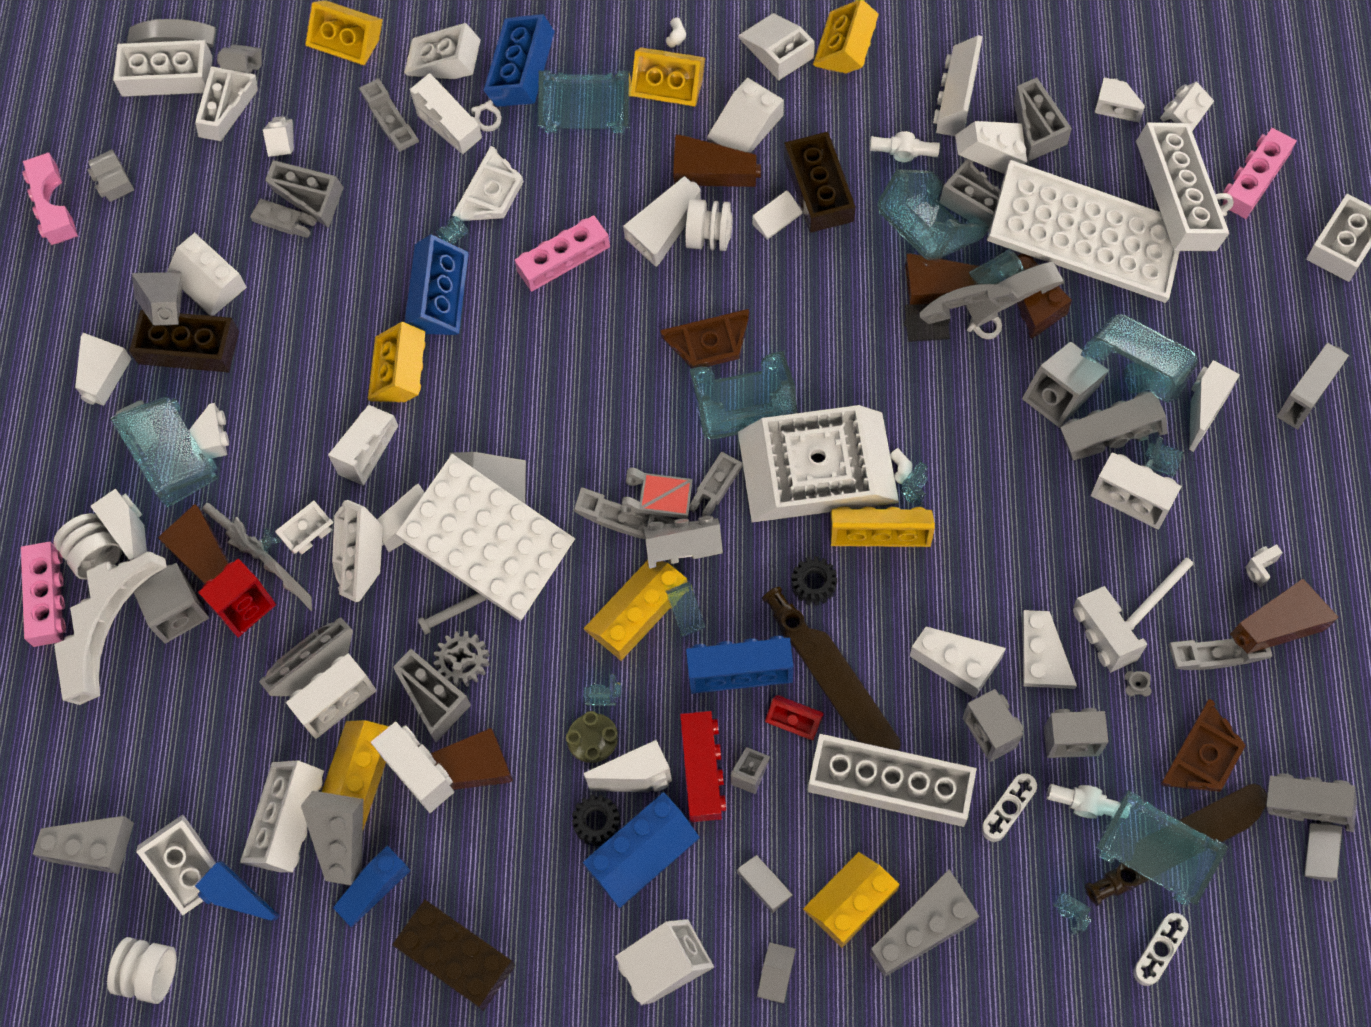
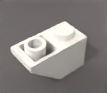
M284 116L272 118V121L268 122L267 126L263 129L268 157L291 154L294 150L292 119L286 120Z
M215 403L207 406L189 430L192 452L198 461L227 455L226 446H229V439L226 431L224 432L223 430L226 418L224 412L219 411Z

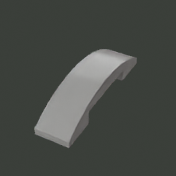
M150 20L131 26L127 43L205 40L208 47H213L216 29L214 26L189 20Z
M379 78L359 88L380 127L399 152L419 142L409 124H406L391 101L389 93Z
M1048 262L1024 270L996 284L1015 291L1019 295L1018 301L996 306L987 299L968 304L966 307L976 326L979 327L998 317V312L1039 291L1043 294L1063 284L1064 280L1054 262Z
M980 284L967 286L951 291L930 303L920 312V318L927 324L950 319V309L987 299L994 305L999 306L1018 301L1019 295L1011 288L1000 285Z
M582 487L574 508V512L599 525L645 539L644 527H649L650 523L663 522L666 525L673 524L675 520L666 516L645 513L625 515L621 512V504L604 499L605 495Z
M1234 639L1195 643V640L1171 642L1169 644L1175 669L1180 670L1231 667L1268 659L1273 656L1270 647L1247 654L1235 643Z

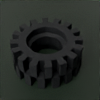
M814 556V560H810V557H807L805 562L802 560L798 562V567L795 566L793 569L791 585L795 596L798 595L799 601L805 600L807 605L814 602V606H817L819 602L822 601L824 604L828 598L831 599L837 586V572L833 570V565L831 563L827 564V560L824 558L822 561H819L817 556ZM811 573L820 574L824 579V584L818 589H811L804 582L806 576Z
M590 795L589 799L584 797L581 799V804H576V810L572 813V825L578 838L589 845L591 843L593 846H598V844L602 843L603 845L619 831V826L621 825L620 815L612 800L609 798L605 799L603 795H599V797ZM593 811H600L606 816V824L599 830L590 829L586 824L587 816Z

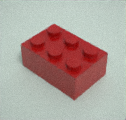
M239 558L227 564L217 577L207 581L198 592L238 638L276 606V603L257 577Z

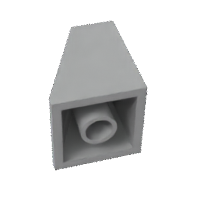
M1069 342L1039 367L1022 399L1060 428L1099 388L1109 370L1075 344Z
M177 563L167 565L165 569L148 578L134 591V595L149 628L165 644L209 619L187 576Z

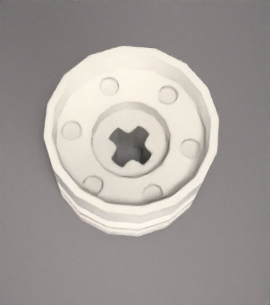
M690 199L686 221V248L702 249L705 239H709L711 250H715L717 240H719L720 251L727 250L728 242L731 239L733 222L730 202H724L722 212H719L718 201H714L712 210L707 211L706 200Z
M83 514L71 519L57 531L54 537V546L61 556L67 560V564L79 579L86 580V571L96 567L98 563L110 562L115 565L122 555V549L96 514Z
M129 937L123 939L114 952L108 970L107 986L110 994L123 995V997L129 998L135 995L137 1000L155 1004L160 1003L168 993L175 974L177 958L174 947L157 943L149 946L147 941H138Z

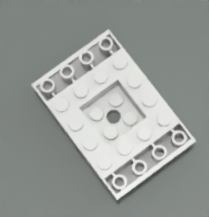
M860 405L761 418L738 431L751 522L831 512V509L843 506L857 509L899 503L882 412ZM816 453H820L825 457V460L816 463L811 457Z

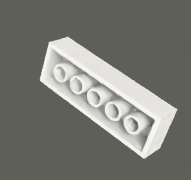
M1147 122L1136 143L1174 251H1217L1228 236L1229 231L1190 125L1187 123Z
M819 734L808 792L964 827L968 818L977 768Z

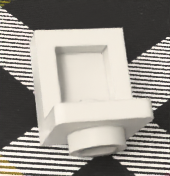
M1277 544L1269 549L1267 546L1259 549L1254 553L1255 557L1251 558L1245 567L1249 578L1256 582L1259 587L1264 586L1270 579V575L1265 568L1275 563L1283 553Z

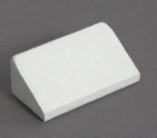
M785 191L755 213L752 217V223L768 240L802 214V210L792 195Z

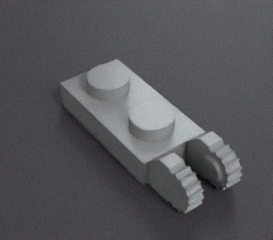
M261 198L250 216L255 223L291 235L296 234L307 238L310 235V231L308 228L299 225V223L314 226L317 222L316 218L304 212L301 213Z
M721 452L699 485L697 493L689 505V510L694 513L704 497L709 502L702 512V517L710 516L716 504L720 503L740 472L743 463Z

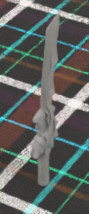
M206 503L203 506L202 510L227 530L225 534L230 538L227 541L228 544L238 548L240 552L251 554L254 559H260L264 563V569L275 573L283 581V587L298 596L308 609L312 611V597L284 568L264 551V541L262 539L257 540L255 536L249 537L246 534L243 522H240L238 517L235 518L233 523L210 503Z

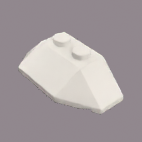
M350 500L344 501L334 515L332 563L335 577L339 583V594L354 602H359L380 574L383 526L364 506Z

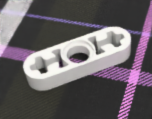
M1020 774L1013 780L982 825V834L987 840L997 842L1006 835L1036 792L1037 782L1034 777L1029 774ZM1025 781L1028 782V789L1031 791L1025 790L1020 798L1015 796L1020 788L1018 782L1021 784ZM1005 801L1014 802L1017 807L1016 813L1006 814L1002 809V803ZM1000 816L1004 819L998 829L1001 833L995 832L991 834L989 832L991 827L988 824L994 825Z
M1171 913L1162 920L1135 965L1133 974L1136 981L1141 985L1150 986L1159 980L1186 935L1188 922L1181 914ZM1176 920L1179 922L1178 928L1181 931L1177 930L1169 939L1165 936L1171 929V925L1168 922L1172 923ZM1156 942H1163L1167 945V956L1160 957L1155 954L1153 947ZM1152 960L1158 962L1151 970L1154 977L1149 976L1145 979L1141 967L1146 968Z

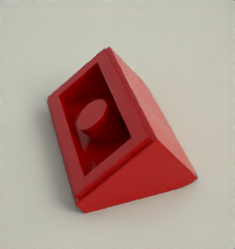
M776 695L772 700L765 722L813 741L824 713Z

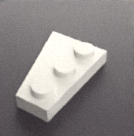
M1024 610L1023 686L1075 689L1077 685L1050 611Z

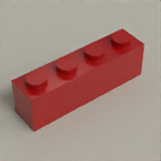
M712 711L680 714L690 822L721 820V811H726L725 795H720L719 786L724 785L723 770H717L716 760H721L720 744H715L714 735L719 734L718 719H712Z

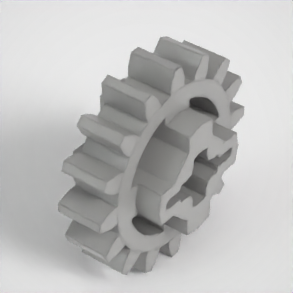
M465 631L463 637H460L458 632H455V638L453 639L445 636L446 644L438 643L441 651L434 652L435 658L439 659L434 662L436 668H439L438 672L445 676L448 681L451 682L453 680L456 687L460 685V682H464L466 687H468L469 680L471 679L476 683L479 682L478 674L485 676L486 673L483 666L487 667L490 665L489 661L485 659L490 654L488 650H485V642H479L478 635L475 634L470 638L468 631ZM470 646L477 650L478 655L471 652ZM446 663L453 666V672L446 667Z

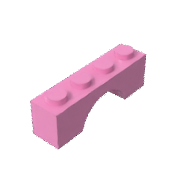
M50 153L23 161L25 171H22L26 183L30 185L27 191L31 201L35 202V206L32 208L37 220H40L41 224L38 225V230L42 238L46 237L50 244L54 245L77 237L73 218L66 207L49 203L52 192L62 183L58 166Z

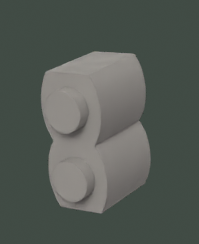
M231 45L229 48H222L218 53L217 61L222 69L250 73L252 70H258L262 66V49Z
M113 149L88 161L91 168L87 170L92 180L98 181L99 184L95 186L102 198L106 196L109 202L134 191Z

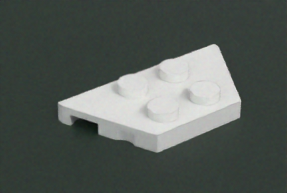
M491 146L454 211L452 216L455 221L504 218L521 188L523 177L511 168L510 163L506 159H502L494 147Z

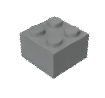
M996 689L969 702L963 715L964 722L989 763L1016 749L1023 735L1021 722L1017 717H1012L1008 710L1009 704L1002 694L999 695Z
M1085 708L1081 712L1058 709L1051 713L1044 726L1047 758L1100 756L1108 744L1105 711H1097L1096 708Z

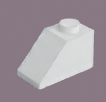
M1104 78L1095 113L1140 122L1145 105L1127 82Z

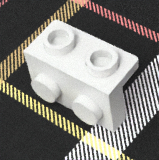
M1198 82L1188 86L1185 84L1176 91L1175 94L1177 96L1165 106V112L1160 117L1163 122L1172 119L1174 123H1187L1193 131L1214 102Z
M312 501L277 529L275 533L293 554L299 551L302 555L313 546L310 541L317 536L322 539L332 531L330 525L334 522L329 519L315 501Z

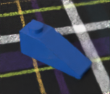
M386 846L367 864L333 907L334 910L352 928L411 870L389 846Z
M216 862L195 885L199 890L197 895L207 904L212 902L214 905L271 921L277 920L280 917L271 906L224 862Z

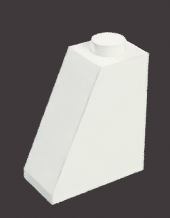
M85 333L82 334L75 386L82 395V400L92 405L94 403L105 405L131 361V357L123 347Z
M419 484L415 485L377 519L383 526L382 546L384 545L388 552L404 543L395 535L425 493Z

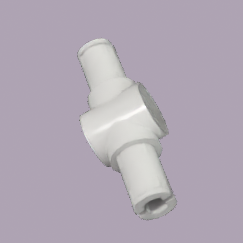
M903 131L891 138L871 136L869 151L887 152L890 155H894L895 160L899 162H909L914 157L922 155L938 157L940 143L919 141V139H915L913 133Z
M1051 784L1047 792V800L1067 804L1070 808L1074 809L1076 815L1085 818H1098V816L1105 814L1126 820L1130 810L1129 804L1107 799L1106 795H1102L1101 789L1089 785H1080L1072 790Z

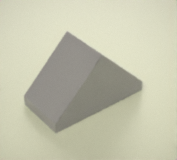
M746 747L732 770L731 785L756 794L770 756Z
M769 942L757 997L784 1004L796 952L795 948Z

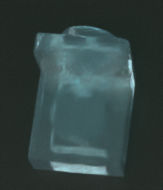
M1158 436L1156 443L1150 442L1145 456L1149 457L1146 466L1174 477L1184 452L1161 444L1163 438Z
M921 461L904 480L901 488L904 498L911 503L916 502L918 505L924 502L926 493L921 488L928 479L926 476L928 466Z
M610 674V688H606V686L601 684L584 687L583 698L585 705L616 706L617 697H621V682H617L616 674Z
M1061 892L1053 906L1058 908L1057 912L1068 919L1073 917L1077 919L1070 932L1071 934L1076 936L1080 930L1085 932L1092 919L1088 916L1091 908Z

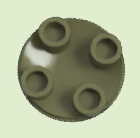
M588 711L571 724L566 734V741L574 757L583 762L595 763L606 759L613 753L618 743V731L615 724L607 716L594 711Z

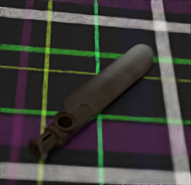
M780 586L768 591L762 597V600L767 602L774 612L773 617L779 624L781 633L785 637L790 638V643L855 739L860 743L898 751L901 745L899 737L826 632L808 628L804 622L803 614L792 603L789 604L781 593L782 588ZM793 619L798 623V626L790 628L785 622Z
M1249 784L1141 839L1135 845L1131 861L1123 862L1117 868L1105 873L1104 878L1094 883L1088 882L1085 884V890L1089 899L1095 906H1099L1102 900L1112 895L1119 896L1130 892L1133 888L1247 830L1260 818L1266 806L1267 794L1260 785ZM1120 872L1128 873L1132 882H1125L1121 878Z

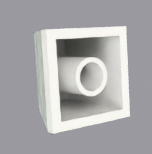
M688 919L663 923L615 956L619 962L618 968L621 974L628 979L632 987L631 993L641 1005L657 1001L714 968Z

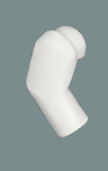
M674 18L670 22L673 31L666 38V43L670 48L680 45L686 38V32L680 18Z
M897 448L890 454V457L898 465V471L894 474V478L899 484H903L911 478L912 463Z

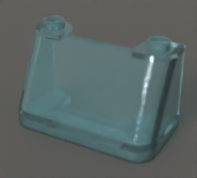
M539 71L538 126L544 128V132L556 133L558 129H611L612 133H625V129H628L630 126L632 76L630 72L618 71L615 77L612 73H607V75H564L563 73H558L557 77V74H551V71Z
M896 169L878 200V211L925 259L938 260L984 237L990 227L982 219L970 218L965 224H961L937 201L942 190L941 180L932 171Z
M1123 314L1111 317L1087 342L1080 354L1092 362H1102L1106 360L1111 352H1114L1154 372L1155 375L1151 380L1150 390L1152 394L1167 403L1179 398L1198 363L1197 356L1192 350Z
M783 351L766 355L761 361L762 371L715 380L713 371L708 367L689 369L700 424L705 437L718 439L738 435V431L761 418L798 413L795 384Z
M169 396L123 411L110 418L153 491L167 508L218 479L215 473L218 469L212 457L206 458L179 414V411L182 410L175 397L170 399Z
M1129 790L1124 791L1096 846L1100 850L1098 856L1112 864L1114 860H1117L1173 892L1174 896L1172 898L1185 906H1188L1189 903L1197 905L1229 847L1218 840L1206 838L1207 835L1164 813L1149 802H1142L1141 797Z

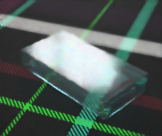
M690 582L666 590L682 637L705 628Z

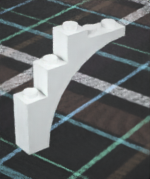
M144 552L137 558L122 562L118 566L110 562H101L96 567L86 571L90 598L83 599L79 604L70 608L74 635H69L63 641L54 644L63 701L81 705L100 696V659L112 622L131 594L148 578L167 567L165 558L152 552Z

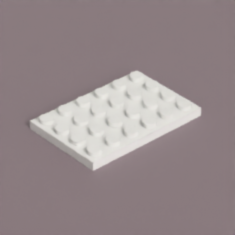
M453 454L449 457L395 535L398 539L519 621L523 619L575 540L574 537Z

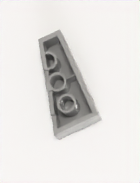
M1155 391L1139 393L1134 399L1126 402L1118 401L1111 408L1103 411H1092L1087 417L1079 420L1071 419L1064 426L1060 427L1073 461L1102 453L1106 446L1116 449L1125 446L1131 439H1138V442L1147 440L1149 438L1148 435L1158 432L1159 436L1168 434L1166 415Z
M950 869L871 948L870 955L884 978L978 920V913Z

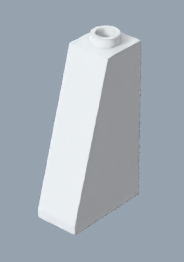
M684 176L623 226L625 239L655 267L660 264L685 227L690 199L701 200L699 186L694 181L690 182Z

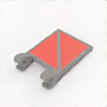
M628 468L626 483L631 486L643 483L641 498L639 502L631 497H624L622 499L621 512L625 515L645 513L688 519L693 479L649 474L636 468Z

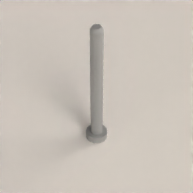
M477 593L427 619L423 617L417 619L418 623L426 635L431 632L430 628L487 600V598Z

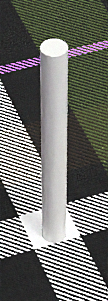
M1185 558L1125 623L1131 621L1135 627L1189 570L1193 562L1189 558Z

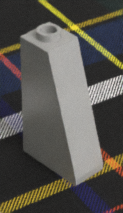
M181 272L132 273L134 297L153 325L178 324L182 301Z
M1327 343L1291 392L1277 418L1298 430L1349 355L1343 352L1341 348Z

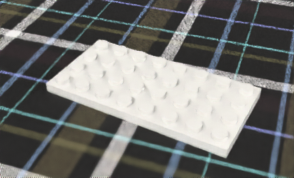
M1010 160L1007 164L987 241L1046 262H1054L1055 265L1164 303L1168 301L1180 251H1174L1161 212Z

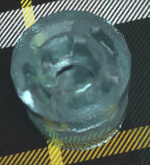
M456 216L448 220V225L441 226L436 230L440 239L453 245L457 244L459 238H464L469 233L464 223Z

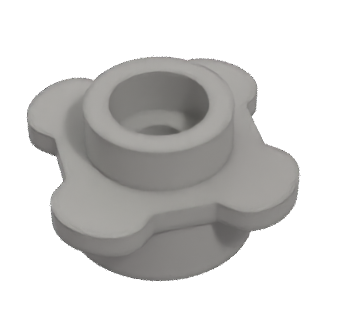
M1141 671L1127 672L1125 674V680H1127L1126 694L1129 696H1134L1135 694H1141L1144 697L1149 696L1152 692L1149 687L1150 674Z

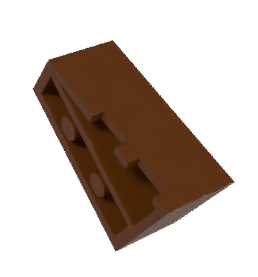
M1021 253L1007 263L1003 278L1005 280L1024 270L1038 266V264L1031 256ZM1059 286L1043 294L1039 291L1017 302L1021 312L1020 316L1027 325L1028 334L1031 339L1068 314L1072 300Z

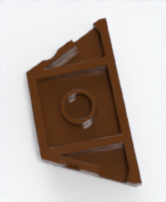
M749 309L660 330L661 338L693 370L737 360L740 358L749 320Z
M1208 699L1162 780L1161 785L1216 792L1222 790L1246 745L1239 735L1233 732L1228 720L1222 718L1214 707L1216 704L1213 700Z

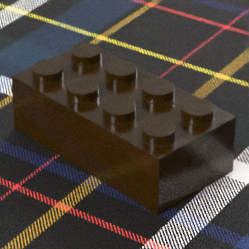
M829 132L784 142V160L810 233L854 222L856 206Z
M140 310L129 352L138 365L229 373L239 330L233 319L229 317L184 313L179 314L178 324L153 325L144 310Z
M425 899L392 944L401 953L482 1011L487 1008L516 966L511 959Z

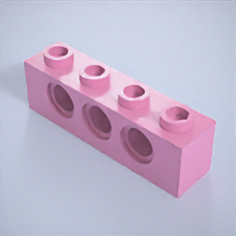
M1271 128L1267 136L1262 134L1256 144V147H1258L1256 152L1251 150L1244 162L1247 165L1245 168L1240 167L1233 178L1236 181L1233 185L1229 183L1223 192L1231 195L1234 204L1230 211L1247 219L1291 154L1297 140L1274 128ZM1224 199L1222 205H1225L1228 200Z
M594 215L588 219H583L574 227L561 231L558 236L551 240L544 241L533 250L522 253L514 260L517 272L532 292L610 248L609 235Z
M51 542L21 547L24 639L33 647L63 641V633L66 632V623L62 618V609L65 608V601L61 595L64 579L60 572V564L63 562V557ZM44 568H47L44 573L40 574ZM48 590L47 594L41 597L42 593ZM49 613V616L42 620L43 616Z

